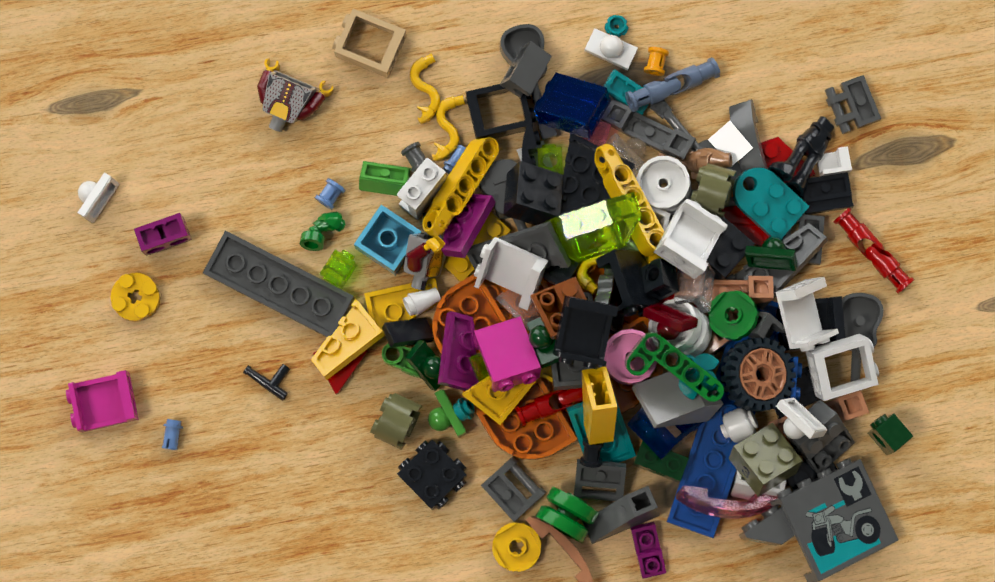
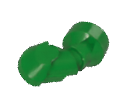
M339 212L321 214L318 220L312 223L313 226L301 234L300 246L310 251L322 250L325 242V237L322 235L323 231L336 230L340 232L345 228L346 223L342 219V214Z

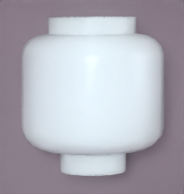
M742 407L725 413L723 424L720 425L725 439L730 437L734 443H739L756 433V428L759 427L754 413L744 410Z

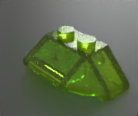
M635 192L580 208L549 221L568 257L579 263L606 254L613 249L624 248L637 223L640 221L642 213Z

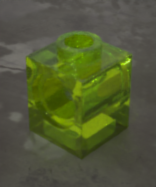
M544 144L542 148H537L538 167L563 175L562 147H556V144ZM547 157H553L557 163L553 167H547L543 160Z
M335 249L319 273L320 276L342 290L357 267L356 262L353 261L355 257L345 250H342L340 253Z

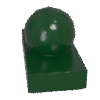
M769 237L764 240L762 247L746 246L745 255L748 267L796 271L798 263L795 250L786 249L784 242L780 238Z
M539 317L528 322L529 342L534 347L541 368L543 369L559 362L560 357L553 355L556 339H551L541 318Z
M419 340L405 359L431 390L437 391L440 387L438 377L441 357L435 355L425 341Z

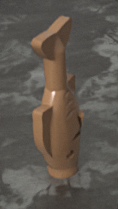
M713 148L698 149L697 151L690 150L685 160L678 159L686 168L691 170V179H697L700 167L706 166L707 163L724 168L732 167L733 164L731 153H725ZM662 152L658 153V156H668Z

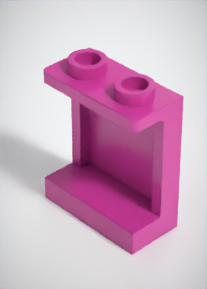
M521 316L474 331V344L476 349L481 352L492 381L493 392H505L512 389L515 385L522 383L530 384L535 382L537 378H540L541 366L533 346L529 342V336Z
M119 371L115 375L79 383H68L69 389L66 390V398L68 403L72 404L74 413L70 414L73 428H77V431L87 432L139 420L131 377L128 371Z

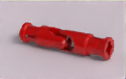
M849 207L833 222L841 226L848 234L847 238L868 260L872 261L875 269L884 279L887 278L895 286L896 292L899 294L915 279L909 277L901 269V264L897 259L884 249L882 243L864 223H860L854 217ZM863 239H869L873 244L865 249Z
M582 388L553 390L534 398L532 403L522 407L516 406L515 410L522 427H525L528 422L537 418L544 419L573 405V401H583ZM557 393L558 401L562 407L552 409L549 406V398Z

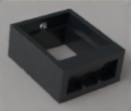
M497 84L466 91V99L476 139L487 137L495 139L525 132L528 125H532L533 128L536 116L534 109L529 108L527 102L528 99H531V96L523 94L522 97H519L524 121L484 130L477 98L508 92L509 90Z

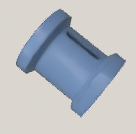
M328 178L322 192L314 198L328 209L333 210V204L339 195L346 190Z

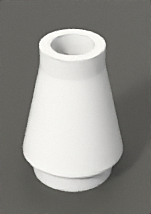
M436 287L429 290L408 293L407 297L403 298V303L410 316H418L436 302H439L441 297Z

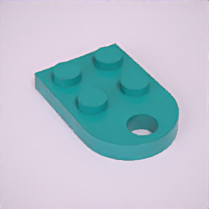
M752 168L744 171L738 176L733 187V198L737 207L769 237L782 239L810 207L779 177L765 168ZM746 177L754 180V188L751 191H747L743 186V181Z

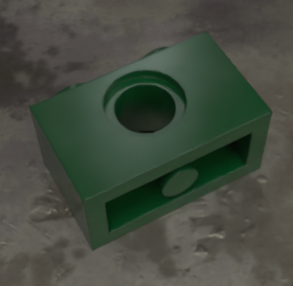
M884 414L870 424L872 429L868 432L869 436L886 455L896 452L913 437L911 432L895 414L888 417Z
M643 440L633 465L679 483L689 458Z

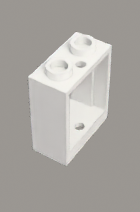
M857 334L805 351L815 396L823 401L879 385L877 379L879 369L872 356L874 346L868 337ZM859 347L865 378L831 388L824 357Z

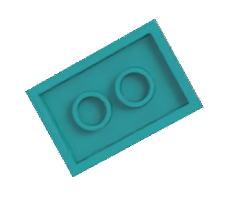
M583 402L566 409L583 453V438L587 435L584 427ZM617 403L614 441L604 443V447L601 448L600 458L602 461L620 463L635 457L636 454Z

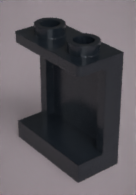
M613 249L596 259L598 268L612 269L622 299V304L617 306L619 307L617 314H624V317L633 315L643 317L644 308L660 303L659 300L644 292L641 267L647 265L645 256L639 251Z
M565 295L553 355L560 357L559 362L574 364V360L584 362V367L598 369V365L606 366L607 361L604 360L612 318L613 316L617 317L619 307Z
M842 296L815 299L822 330L838 329L839 334L830 337V342L846 338ZM778 304V307L776 309V316L778 321H780V323L783 324ZM779 332L778 339L780 345L784 346L786 350H795L789 348L786 332Z

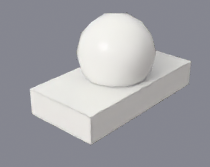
M594 28L584 51L628 71L638 47L622 41L618 36L609 35Z
M105 172L98 183L93 181L83 182L79 186L78 197L84 204L77 213L89 222L94 223L119 186V183Z
M795 398L782 399L776 405L787 417L783 424L784 433L787 437L800 439L806 435L809 439L823 437L827 432V428Z

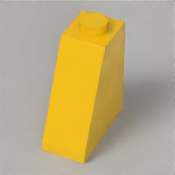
M607 367L582 370L584 427L589 445L613 442L617 403Z

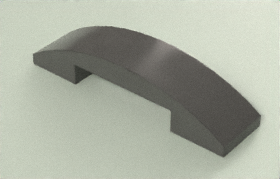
M613 98L601 118L603 122L636 141L682 160L686 159L696 141L695 137L676 128L674 130L637 112H632L629 106Z
M753 100L730 106V121L753 147L739 160L742 173L752 168L768 169L756 123L759 122ZM746 177V184L749 191L754 188V180Z

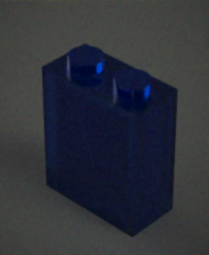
M555 72L553 78L547 82L541 99L536 101L534 111L539 124L590 139L611 100L607 87Z

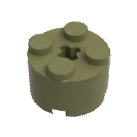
M710 163L700 167L696 181L700 182L699 188L693 191L691 201L699 203L709 213L723 218L726 212L721 210L724 209V206L729 205L735 180L731 179V176H735L737 171Z
M397 393L390 394L388 398L384 399L380 408L383 414L378 420H375L370 433L375 434V438L402 450L406 444L403 441L406 436L410 437L419 418V410L422 408V405Z

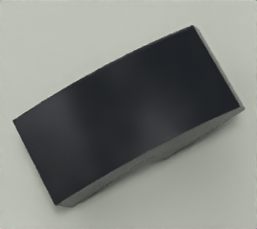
M528 125L524 133L522 161L537 166L535 157H530L529 154L538 153L537 145H541L538 131H533L532 125Z

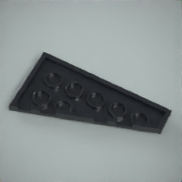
M570 133L569 147L565 159L560 218L553 225L571 264L568 268L550 266V268L545 269L543 278L553 285L574 277L594 238L597 236L601 224L604 223L614 205L603 184V178L595 165V151L599 146L573 133ZM600 157L599 161L604 163L605 159ZM621 157L623 163L633 171L635 164Z

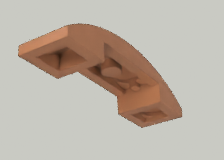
M677 275L679 292L674 294V299L678 298L689 303L710 305L712 300L720 293L735 290L744 292L755 304L774 299L773 276H748V280L699 279V276L693 279L689 275Z
M861 390L825 402L827 406L838 414L842 422L869 413ZM786 416L768 422V425L774 423L777 429L789 442L788 438L783 432V424L784 421L787 419Z
M532 517L526 519V522L536 531L541 539L550 534L581 569L574 576L578 582H593L586 562L567 537L541 520Z

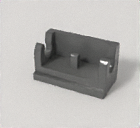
M532 41L521 46L500 86L505 87L518 97H522L523 94L531 95L552 56Z

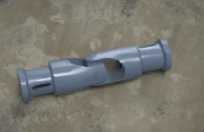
M711 57L703 64L698 66L692 65L664 78V81H653L645 84L642 89L626 92L627 104L632 112H636L639 107L649 103L653 105L670 95H677L702 84V81L712 77L715 79L720 77V69L715 59ZM682 75L684 78V85L682 86V88L680 80L676 78V76Z

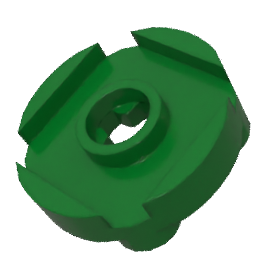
M734 290L720 293L712 300L708 309L710 327L717 335L726 340L739 341L748 336L754 330L759 318L755 302L741 291ZM737 309L739 311L737 314L738 319L728 321L730 316L727 313L730 310L734 312Z

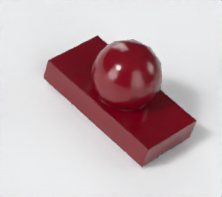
M662 303L648 306L643 311V317L658 322L656 327L658 335L668 341L675 340L680 332L697 327L698 319Z

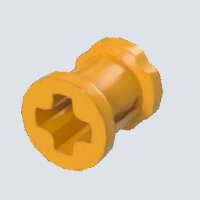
M649 47L648 53L650 54L647 66L644 67V72L654 76H664L665 71L663 67L665 58L669 55L668 50L659 47Z

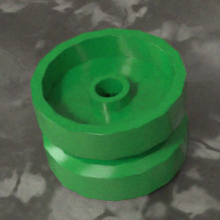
M552 486L546 498L548 502L558 509L555 510L546 505L541 506L536 518L551 525L566 536L583 543L588 530L579 524L577 520L593 524L599 512L575 495Z

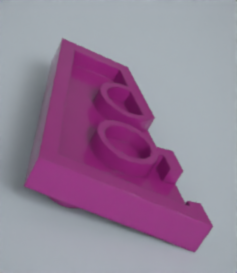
M473 194L462 212L454 216L444 232L443 241L445 246L441 251L445 256L466 257L496 203L493 196Z
M453 311L447 313L438 384L466 391L481 381L479 372L482 370L480 362L477 361L476 346L474 344L475 327L473 317Z

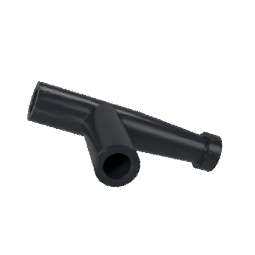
M282 364L271 380L251 369L252 367L249 365L245 368L243 372L245 375L250 376L283 401L288 393L280 388L279 384L290 371L289 367Z

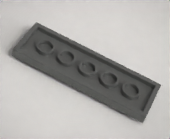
M226 230L203 271L204 275L325 337L331 336L339 326L338 322L345 316L354 299L353 295Z

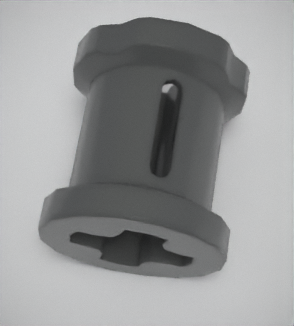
M415 142L401 151L402 156H406L412 166V173L426 159L420 149V142Z

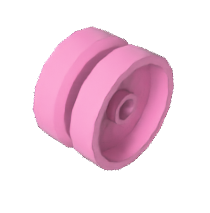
M634 329L621 330L614 334L607 342L604 360L607 362L604 367H607L610 378L617 383L627 386L638 384L647 380L655 370L656 361L653 362L644 374L639 376L631 374L625 367V356L634 348L645 334L644 332ZM648 338L645 346L649 351H653L656 349V346L652 339ZM634 357L635 359L630 362V367L632 370L637 371L642 368L643 360L641 357Z

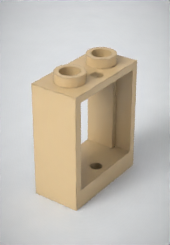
M352 9L351 14H346L343 20L342 27L344 30L341 36L337 35L332 48L335 49L336 58L389 78L407 37L406 30ZM357 20L393 34L381 64L345 50Z

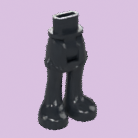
M820 116L817 122H813L810 128L802 135H799L796 146L788 159L784 162H773L768 168L783 182H786L785 184L800 198L806 193L808 179L818 160L822 159L827 145L832 139L831 133L834 130V126L827 118ZM803 156H806L807 158L805 159L801 168L794 175L795 170L798 167L801 159L803 158Z

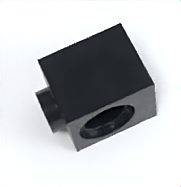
M659 258L641 267L645 294L661 301L679 292L676 267Z

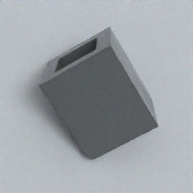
M759 312L757 324L748 337L770 339L774 331L785 333V328L770 313Z

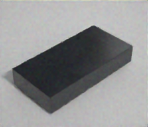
M426 317L387 322L382 326V330L391 348L414 345L419 340L426 343L434 340L433 331Z

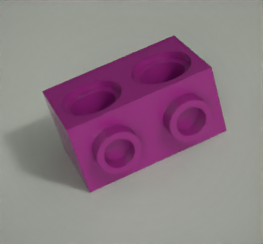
M181 213L134 229L141 252L146 256L192 240L186 221Z

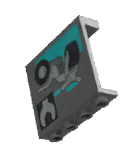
M850 458L836 464L837 469L833 471L830 468L817 473V479L811 481L810 478H807L797 483L798 488L793 491L790 488L780 491L776 494L778 498L770 502L771 506L781 505L811 571L804 574L807 582H819L898 541L897 535L861 459L852 462Z

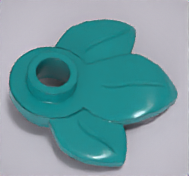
M707 353L696 357L686 355L717 379L712 371L719 363L717 358ZM692 368L685 373L688 381H694L698 376L696 368ZM679 380L681 392L687 398L694 400L697 393ZM704 381L699 384L705 387L708 392L715 391L716 384L710 386Z

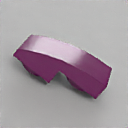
M649 522L630 528L642 579L666 574L655 523Z

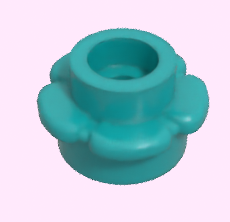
M613 15L607 19L608 22L605 24V31L619 38L627 33V20L623 16Z
M462 397L453 405L454 412L460 420L473 419L475 406L468 399Z

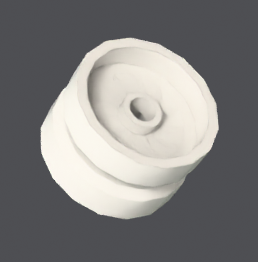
M657 156L648 160L640 168L636 177L650 206L674 214L678 206L691 196V181L686 167L678 159L670 156ZM666 183L667 186L662 188L661 184Z
M677 298L662 303L698 319L696 328L680 332L675 340L668 342L685 355L696 357L702 354L708 347L712 337L709 318L685 300ZM649 321L648 333L654 332L658 334L656 328L658 322ZM650 337L654 344L658 347L659 342L657 338ZM675 352L669 353L670 356L678 359V355Z

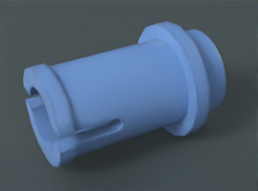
M458 145L450 159L444 161L445 166L443 170L446 173L450 174L466 149L464 146Z
M167 419L166 424L164 423L163 425L166 428L162 448L178 450L180 429H183V426H181V421Z

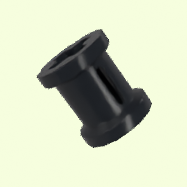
M586 436L583 438L584 452L580 458V463L589 468L600 467L602 465V459L600 458L601 448L604 447V443L589 445Z

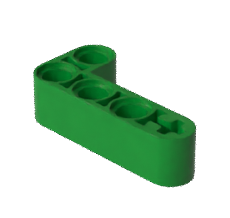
M654 332L644 334L625 359V367L633 375L639 376L644 374L653 362L656 361L710 402L720 400L724 394V388L720 381ZM650 337H656L659 342L658 347L653 351H649L645 346L647 339ZM671 352H675L678 355V362L674 366H668L665 361L666 356ZM634 357H641L643 360V366L640 370L635 371L630 367V362ZM689 368H696L698 376L694 381H688L685 377V373ZM702 381L710 386L716 384L714 388L717 391L716 394L710 393L707 396L708 390L699 384Z

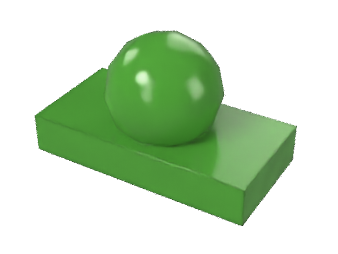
M441 389L434 394L441 407L434 408L428 415V422L431 428L436 431H444L452 425L458 438L465 435L466 429L461 420L456 416L445 391Z

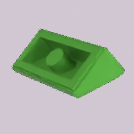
M363 161L359 178V190L397 196V193L409 180L411 168Z

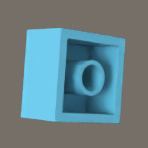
M380 205L354 243L356 250L396 276L405 262L409 235L422 233V231L383 205Z

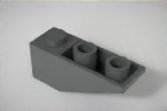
M646 486L623 496L600 510L593 524L585 522L583 524L588 530L591 543L594 544L656 518L660 514L650 488Z

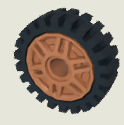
M751 338L735 344L734 348L727 352L729 356L723 359V362L726 364L721 366V372H724V376H721V382L726 383L723 386L724 392L730 393L727 397L730 400H735L734 404L737 407H742V409L748 411H767L777 408L776 405L780 400L790 397L792 392L789 389L794 388L795 382H792L791 379L796 378V372H791V369L795 368L794 362H789V359L792 358L791 355L784 353L786 348L778 346L779 343L777 341L770 340L769 338ZM757 369L760 372L759 380L756 376Z

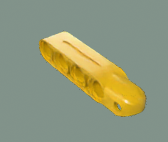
M494 138L473 139L462 153L434 197L431 208L423 218V230L429 236L442 235L454 216L459 215L499 153V145ZM429 221L431 222V228H428L427 222Z
M603 144L597 147L594 157L595 165L635 245L642 255L647 257L655 255L654 251L664 234V230L632 170L623 163L617 150L611 144ZM600 157L605 159L604 163L599 161ZM626 196L631 199L632 203L628 201ZM638 218L643 221V224L639 222ZM650 239L654 242L655 246L651 244Z

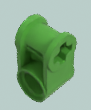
M389 343L382 349V359L386 365L421 379L405 359L412 348L405 346L393 347V349L399 351L400 356L397 360L390 361L386 358V352L392 348Z

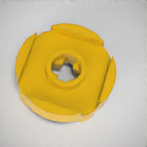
M142 273L122 275L115 282L111 290L112 308L119 316L128 321L139 322L156 312L160 304V293L157 285L150 277ZM139 291L138 295L142 296V299L136 300L135 304L131 303L130 294Z
M513 522L504 525L497 531L493 540L492 552L495 560L501 567L509 571L521 572L531 568L537 562L541 553V540L532 527L524 523ZM516 540L517 543L522 542L524 544L521 548L522 553L518 554L516 551H510L512 541Z

